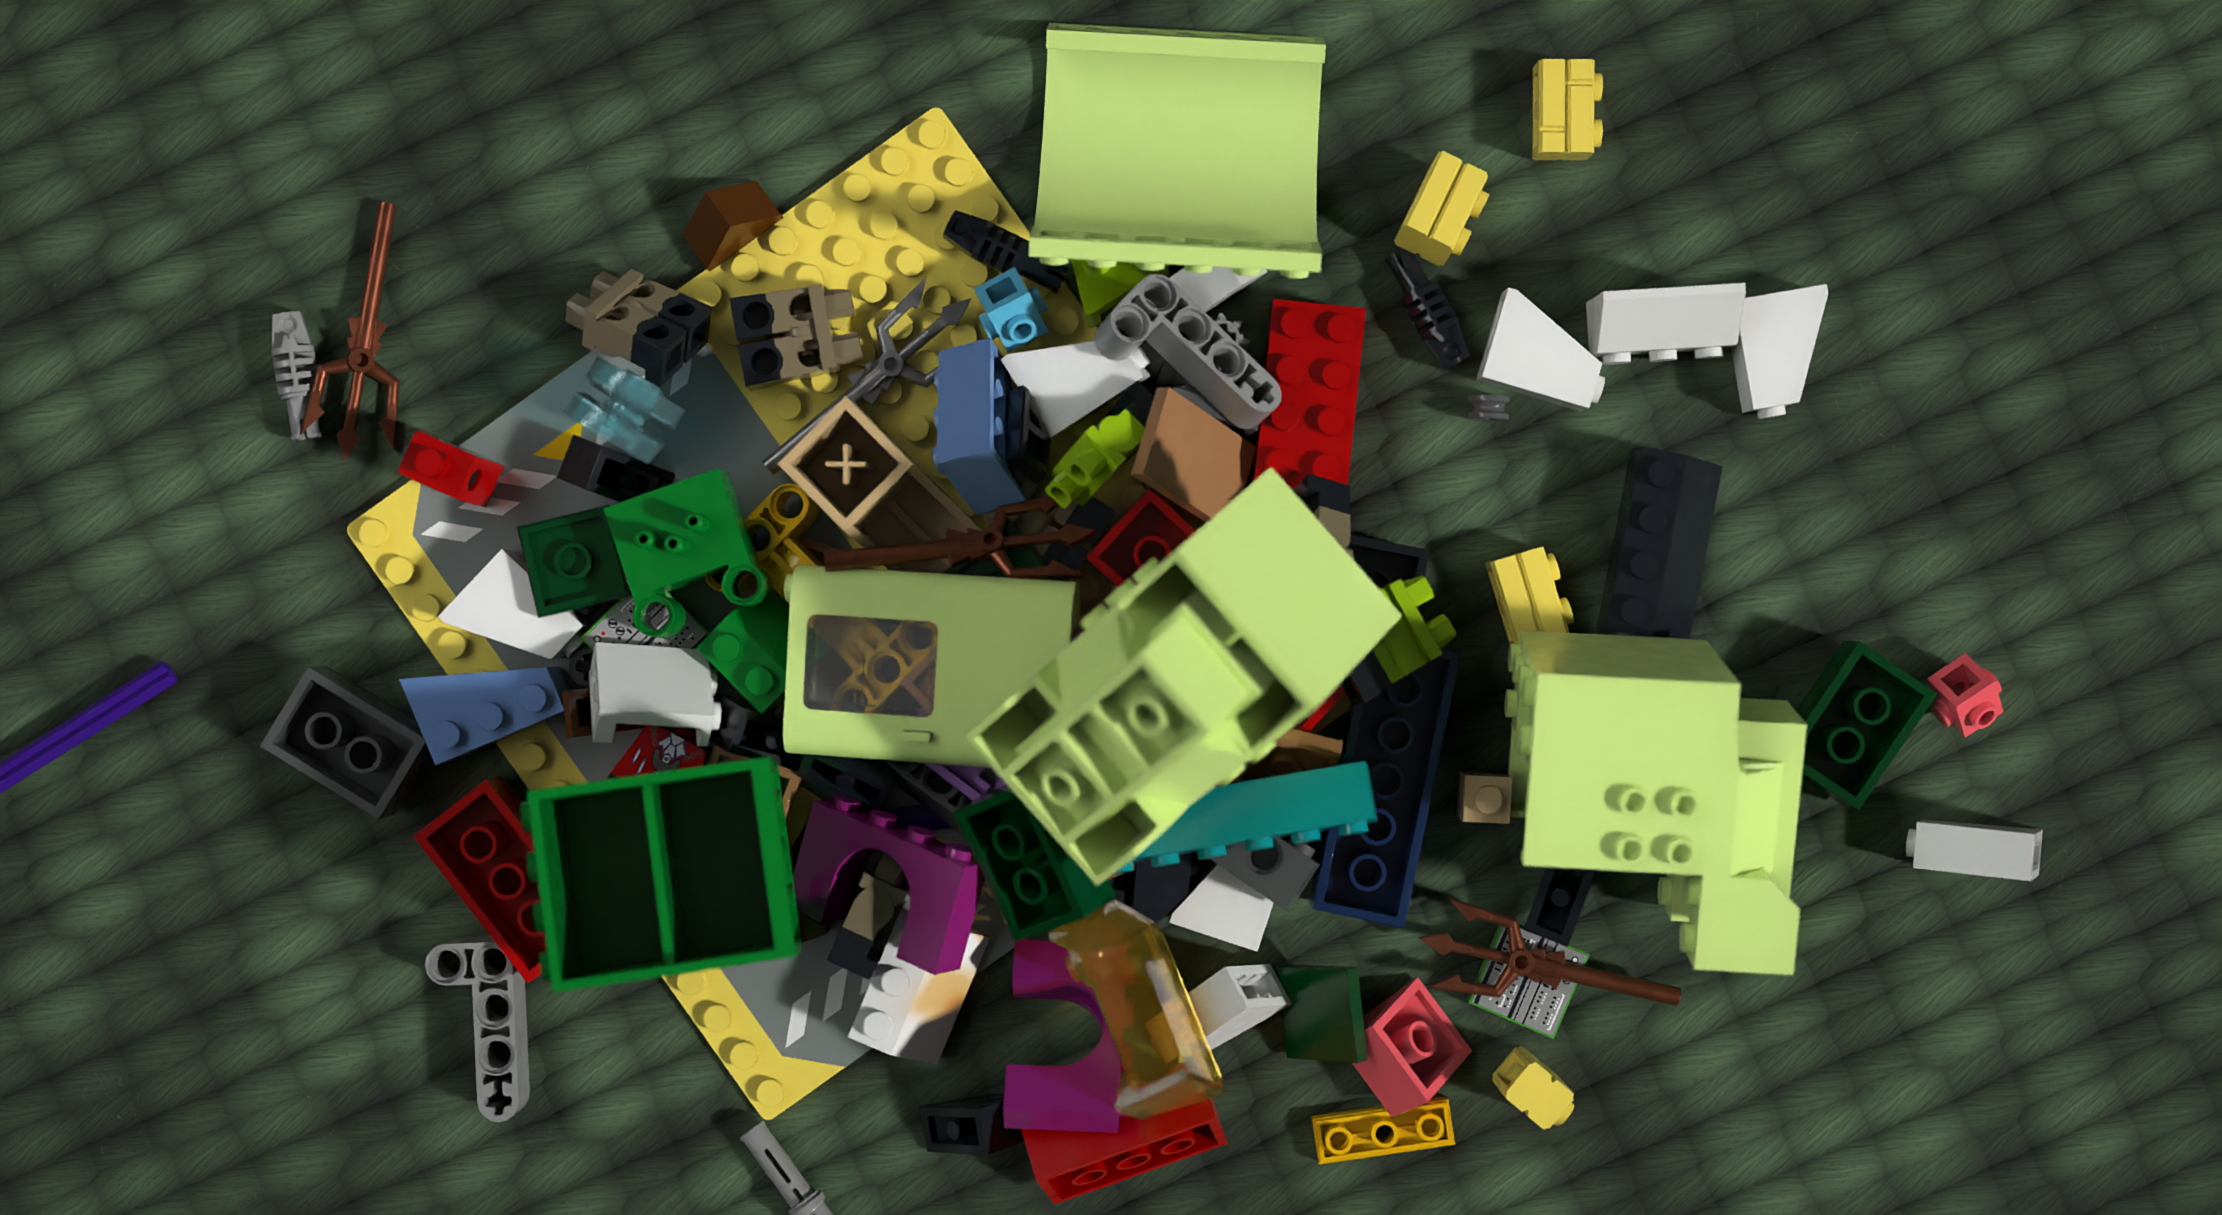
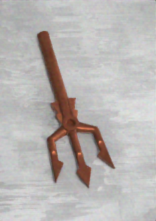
M378 202L359 317L347 318L351 337L346 338L350 355L318 365L300 431L301 435L324 413L320 408V403L327 376L353 372L344 429L337 433L344 462L360 439L359 434L356 432V424L365 374L387 385L385 419L381 420L379 424L395 452L400 380L374 360L382 345L378 340L388 326L378 321L397 206L387 202Z
M1049 496L999 506L989 527L982 531L968 528L967 533L947 528L946 539L824 552L825 570H843L948 558L951 569L968 560L973 565L982 559L993 560L1007 578L1084 577L1081 573L1055 560H1052L1047 567L1014 568L1004 548L1062 542L1070 548L1096 535V530L1066 523L1060 531L1003 537L1007 516L1038 510L1048 515L1059 506Z
M1450 897L1448 899L1469 922L1478 918L1506 927L1509 952L1456 941L1451 938L1448 932L1418 937L1443 956L1452 951L1507 964L1494 985L1461 981L1459 975L1455 974L1426 988L1500 997L1519 975H1525L1536 983L1541 979L1555 990H1557L1560 981L1564 980L1678 1006L1681 998V988L1565 962L1564 950L1545 953L1544 948L1526 950L1517 919Z

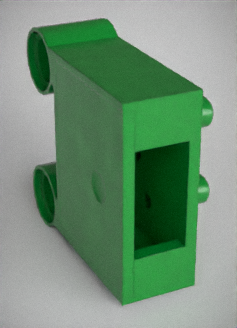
M718 467L603 508L635 603L633 621L636 628L644 635L657 638H671L678 634L684 627L686 619L685 610L681 603L674 598L666 597L665 593L723 572L726 573L722 580V590L726 598L732 603L753 608L763 605L771 597L773 591L772 579L769 573L760 567L729 472ZM753 573L758 582L757 590L749 598H743L738 591L739 580L743 575ZM663 604L668 610L669 618L664 627L656 629L650 620L651 611L655 606Z

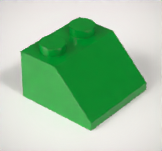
M774 588L771 597L763 605L753 608L742 605L737 607L696 647L761 714L774 712L785 702L790 604ZM808 622L804 681L834 651Z

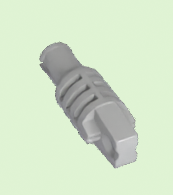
M300 311L276 313L272 315L271 353L278 396H281V400H286L292 434L291 441L306 440L305 431L301 435L300 431L317 371L314 345H312L303 314ZM318 419L306 429L307 438L322 437Z

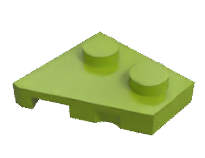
M1071 259L1088 329L1101 324L1100 314L1120 303L1143 278L1151 274H1160L1170 278L1168 264H1165L1162 270H1143L1136 267V262L1117 261L1115 267L1098 268L1088 265V260Z

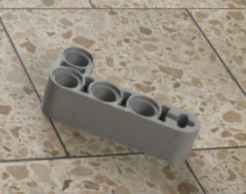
M1151 274L1143 278L1112 310L1095 332L1094 341L1096 348L1101 355L1114 361L1126 359L1146 340L1213 406L1239 428H1254L1271 414L1281 402L1282 393L1276 380L1172 280L1164 275ZM1145 298L1152 301L1156 308L1149 305ZM1117 327L1124 330L1128 337H1125L1122 334H1120V332L1117 330ZM1180 331H1182L1183 333H1185V334L1188 336V338L1190 339V341L1187 340V339H1185V338L1181 335ZM1214 363L1220 366L1224 373L1218 371Z
M491 936L450 939L429 952L425 961L426 973L432 981L439 985H472L478 1108L481 1114L490 1121H507L526 1105L530 1094L525 980L507 957L506 968L503 971L497 970L490 964V950L494 948L502 951ZM446 950L454 952L459 957L461 965L458 973L450 971L444 965L443 958ZM494 994L502 996L508 1002L509 1010L507 1016L498 1015L492 1009L491 998ZM495 1041H502L507 1044L511 1052L509 1061H501L495 1056L493 1052V1043ZM510 1072L511 1075L504 1079V1074ZM501 1089L503 1096H511L512 1101L507 1105L504 1098H497L496 1093Z

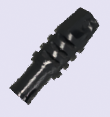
M957 210L950 217L943 233V238L972 259L1000 273L1015 267L1019 275L1051 290L1056 295L1069 271L1067 266L1047 265L1039 261L1040 257H1029L1028 240L990 221Z
M1401 248L1398 251L1407 266L1405 269L1395 253L1390 254L1384 261L1390 267L1404 292V295L1401 297L1403 300L1402 305L1423 343L1429 346L1446 369L1453 368L1471 357L1459 325L1460 321L1439 283L1435 282L1434 279L1428 280L1415 255Z

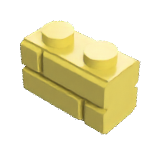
M1541 59L1533 67L1532 159L1588 160L1594 154V147L1601 146L1603 125L1601 119H1594V101H1601L1603 77L1602 73H1595V60Z
M1439 151L1394 239L1395 245L1413 254L1418 253L1421 258L1437 266H1444L1451 253L1460 256L1472 232L1464 228L1469 216L1475 219L1478 218L1489 197V193L1482 190L1488 178L1487 172L1469 163L1464 164L1461 159L1445 151Z
M1541 546L1485 563L1509 644H1517L1518 630L1570 633L1567 625L1574 623V617L1568 599L1566 597L1559 599L1554 581L1559 580L1561 576L1553 553L1546 554L1544 547Z
M1522 1045L1515 1047L1492 1074V1081L1503 1096L1520 1111H1524L1543 1130L1551 1128L1553 1124L1560 1126L1574 1109V1104L1572 1103L1574 1093L1557 1074L1541 1063Z

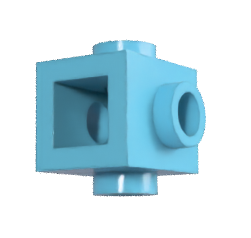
M1015 267L974 288L986 311L978 316L986 333L992 340L1000 337L1008 353L1021 346L1030 344L1036 338L1049 332L1041 314L1048 311L1042 296L1036 286L1027 289Z

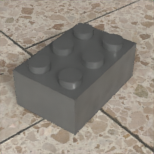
M326 665L307 667L260 745L261 748L377 819L396 814L431 757L416 720Z

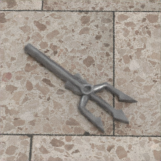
M926 276L876 325L881 357L878 360L866 363L867 369L848 375L853 386L762 461L766 468L773 475L780 471L782 468L778 463L845 396L857 405L866 400L874 406L882 390L885 389L888 392L897 377L926 388L934 383V374L939 371V366L925 375L905 361L948 325L958 326L971 298L942 307V316L897 353L889 329L911 307H920L927 280Z

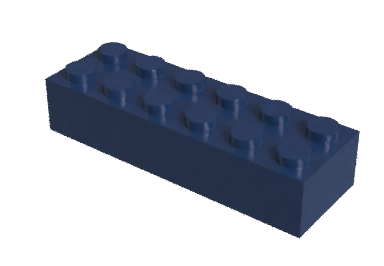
M1440 649L1443 653L1442 655L1428 661L1417 670L1385 688L1380 694L1369 701L1353 706L1350 702L1342 738V751L1337 766L1362 761L1368 764L1378 822L1367 823L1368 832L1340 836L1339 828L1323 831L1317 860L1320 866L1314 874L1309 899L1312 909L1405 928L1461 653Z

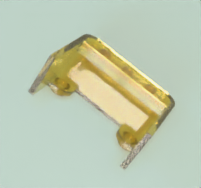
M1115 899L1101 906L1084 919L1060 926L1048 932L1052 942L1068 950L1069 956L1065 957V962L1074 981L1077 983L1083 981L1087 987L1094 990L1125 1069V1073L1120 1075L1121 1086L1116 1088L1118 1100L1114 1102L1117 1112L1138 1119H1144L1206 1101L1225 1091L1222 1076L1167 941L1153 920Z

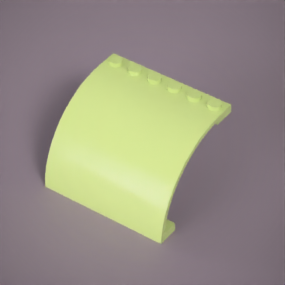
M1065 23L1048 24L1046 32L1047 70L1041 164L1035 222L1029 237V257H1040L1039 261L1047 265H1064L1068 263V259L1088 260V265L1098 268L1115 267L1117 261L1136 262V267L1143 270H1162L1165 264L1184 265V270L1193 273H1209L1213 271V267L1232 268L1233 273L1245 276L1261 274V269L1280 270V275L1288 278H1306L1309 276V272H1321L1322 251L1320 242L1317 240L1316 196L1322 63H1325L1326 52L1324 37Z

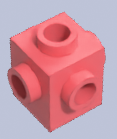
M1966 653L1927 678L1929 688L1937 693L1933 700L1934 703L1930 705L1933 714L1944 727L1947 728L1952 725L1964 738L1978 729L1988 727L1995 721L1997 716L2003 713L1999 693L2002 691L2000 683L1988 669H1982Z

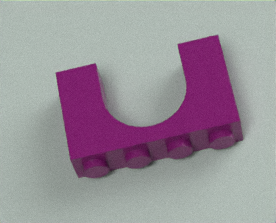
M834 794L833 799L813 801L793 874L798 913L820 923L846 919L851 909L863 865L875 851H883L900 865L907 878L910 890L909 911L896 958L933 975L959 970L985 881V877L975 856H973L971 848L960 843L948 842L945 844L934 839L936 834L929 829L918 826L905 827L897 823L898 817L894 814L881 810L868 811L860 807V801L839 794Z
M1028 938L1015 941L1012 976L1013 998L1065 1000L1076 1003L1094 1016L1101 1028L1102 1036L1098 1045L1088 1056L1070 1065L1033 1066L1006 1064L1003 1108L1004 1128L1118 1133L1119 1116H1129L1130 1087H1120L1121 1072H1130L1131 1043H1122L1123 1028H1132L1133 1000H1124V986H1134L1135 958H1126V940H1121V945L1028 940Z

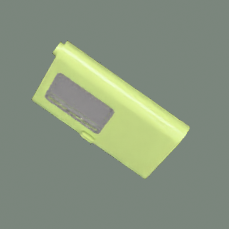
M797 565L793 574H787L784 583V597L786 602H790L783 722L785 751L795 754L992 768L965 736L1072 643V630L1077 628L1080 613L1079 583L1072 581L859 568L826 571L825 566Z

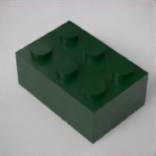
M1844 640L1796 710L1807 724L1802 779L1842 806L1859 810L1937 693L1860 641Z
M1008 785L987 792L954 812L1016 942L1084 919L1116 896L1108 878L1096 886Z

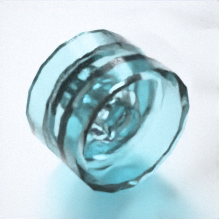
M597 356L588 370L586 378L592 386L608 397L603 402L588 392L575 391L564 412L605 440L653 466L665 445L658 435L644 427L643 424L648 420L664 430H675L687 410L662 395V389L648 382L640 375L628 368L622 370L602 357Z

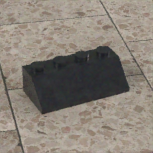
M1643 446L1630 451L1596 629L1629 636L1690 639L1723 466L1689 455Z

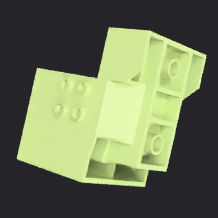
M1272 467L1265 471L1161 564L1155 557L1148 561L1132 576L1138 583L1137 585L1129 578L1104 600L1110 607L1109 610L1102 603L1079 622L1085 628V631L965 736L1096 886L1140 854L1169 828L1192 803L1217 784L1221 783L1223 786H1226L1246 768L1244 764L1249 760L1256 763L1276 745L1274 740L1280 738L1297 722L1315 710L1402 616Z
M1518 630L1517 644H1510L1508 651V671L1512 672L1514 689H1506L1505 717H1512L1508 776L1512 777L1510 817L1525 818L1523 850L1521 851L1522 864L1525 866L1667 873V877L1659 878L1658 903L1659 905H1664L1671 921L1689 922L1681 924L1679 941L1681 952H1686L1693 969L1793 975L1800 909L1790 899L1807 729L1805 721L1787 700L1739 698L1741 684L1707 640Z

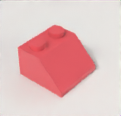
M1417 977L1363 1016L1368 1060L1352 1064L1390 1116L1394 1117L1429 1102L1468 1057L1472 1049L1419 977Z

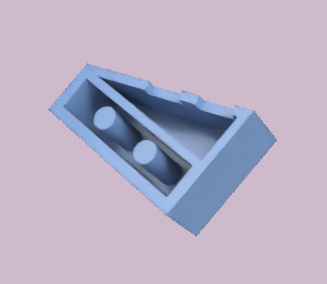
M991 338L939 351V371L934 374V383L938 393V408L934 409L933 418L938 432L937 445L933 447V460L937 470L940 473H945L975 515L997 510L1001 505L1027 501L1025 488L1023 486L1020 487L1015 480L1014 467L1005 461L1010 390H1012L1010 374L1000 360L1003 356Z
M559 666L399 679L435 765L454 761L564 714L562 691H569Z

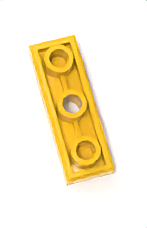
M1447 1096L1431 1098L1429 1102L1394 1117L1390 1116L1383 1105L1311 1116L1319 1164L1455 1145ZM1380 1126H1390L1391 1132L1387 1137L1381 1138L1376 1136V1130Z

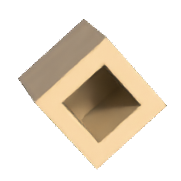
M1458 771L1456 817L1463 822L1510 824L1512 777L1504 773Z

